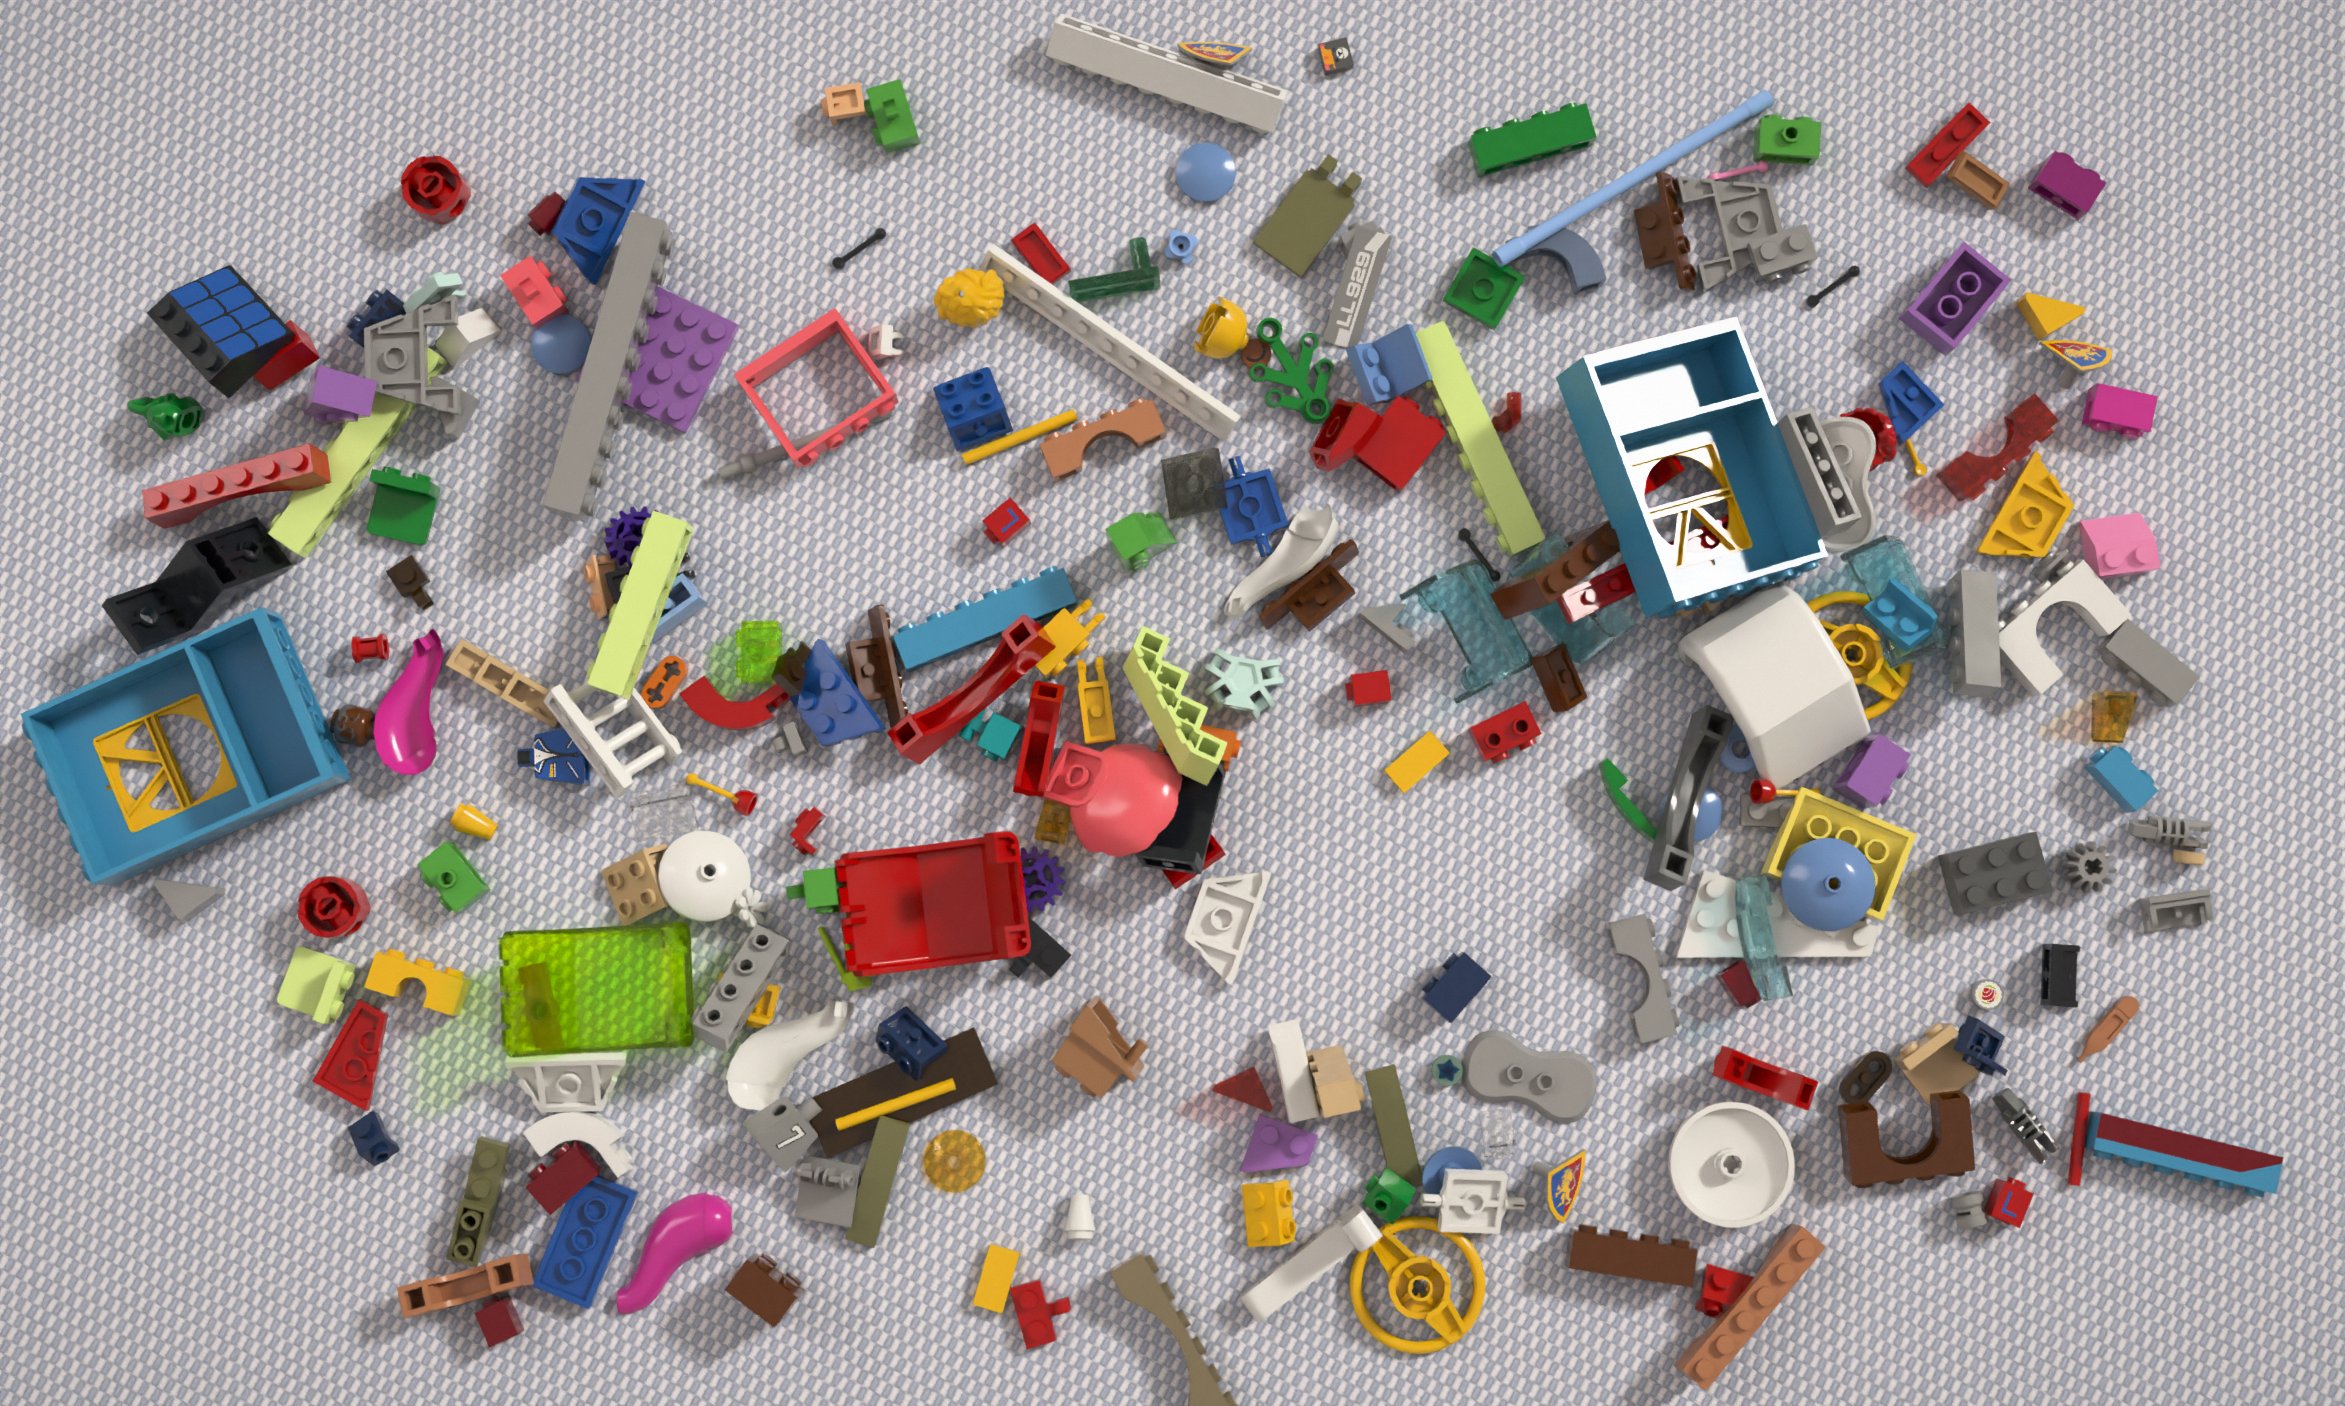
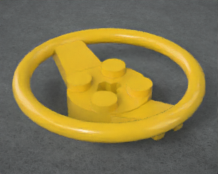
M1836 591L1818 596L1806 604L1814 613L1823 607L1837 603H1852L1865 606L1875 598L1859 592ZM1819 619L1852 673L1856 686L1862 684L1884 697L1876 704L1864 709L1867 720L1876 718L1890 709L1902 696L1910 680L1913 666L1912 649L1906 653L1900 647L1901 662L1899 673H1897L1884 658L1883 648L1880 644L1881 639L1871 628L1862 624H1846L1838 627ZM1851 648L1855 650L1856 662L1846 659L1845 650L1848 651Z
M1408 1216L1398 1218L1393 1225L1389 1222L1378 1228L1382 1233V1237L1362 1252L1358 1250L1351 1267L1350 1297L1359 1321L1377 1341L1391 1349L1404 1353H1432L1454 1344L1474 1325L1484 1302L1485 1273L1476 1249L1461 1232H1440L1437 1228L1438 1219L1432 1217ZM1414 1228L1428 1229L1446 1236L1461 1249L1469 1262L1473 1276L1472 1299L1463 1319H1461L1450 1299L1451 1280L1445 1268L1431 1257L1424 1254L1415 1255L1393 1235L1394 1233ZM1373 1250L1389 1276L1387 1279L1388 1294L1396 1309L1406 1317L1424 1319L1442 1335L1441 1337L1428 1341H1408L1391 1335L1374 1321L1365 1305L1362 1294L1363 1271ZM1416 1280L1420 1282L1425 1280L1427 1282L1424 1285L1426 1292L1422 1295L1419 1292L1413 1294L1411 1291L1414 1288L1413 1282Z

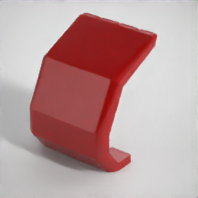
M1010 831L984 833V837L920 846L850 852L842 854L840 860H834L836 882H843V888H837L840 913H846L847 919H841L843 944H850V950H844L847 972H853L856 977L1025 956L1030 951L1031 939L1020 847L1017 836Z

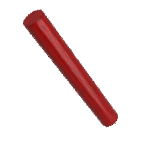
M2078 1092L2067 1183L2069 1185L2080 1186L2090 1093Z

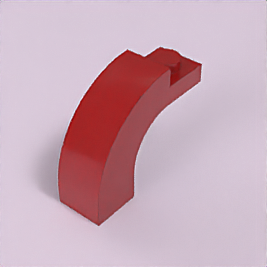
M706 676L701 677L679 693L690 709L702 719L715 726L737 731L756 729L772 722L776 718L769 709L772 706L777 709L790 700L789 694L775 683L753 700L739 703L728 701L718 692Z
M1723 1045L1720 1053L1715 1058L1712 1075L1719 1079L1807 1111L1810 1108L1818 1081L1766 1063Z

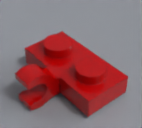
M1041 1279L1011 1287L1010 1292L1026 1348L1029 1349L1057 1341L1058 1338L1051 1316L1063 1314L1072 1309L1069 1297L1047 1303Z

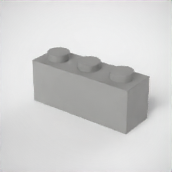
M2129 619L2123 622L2110 635H2107L2096 649L2102 655L2101 659L2104 663L2112 668H2119L2126 674L2125 679L2135 687L2145 689L2150 693L2149 698L2161 707L2166 706L2168 708L2178 705L2200 678L2198 674Z

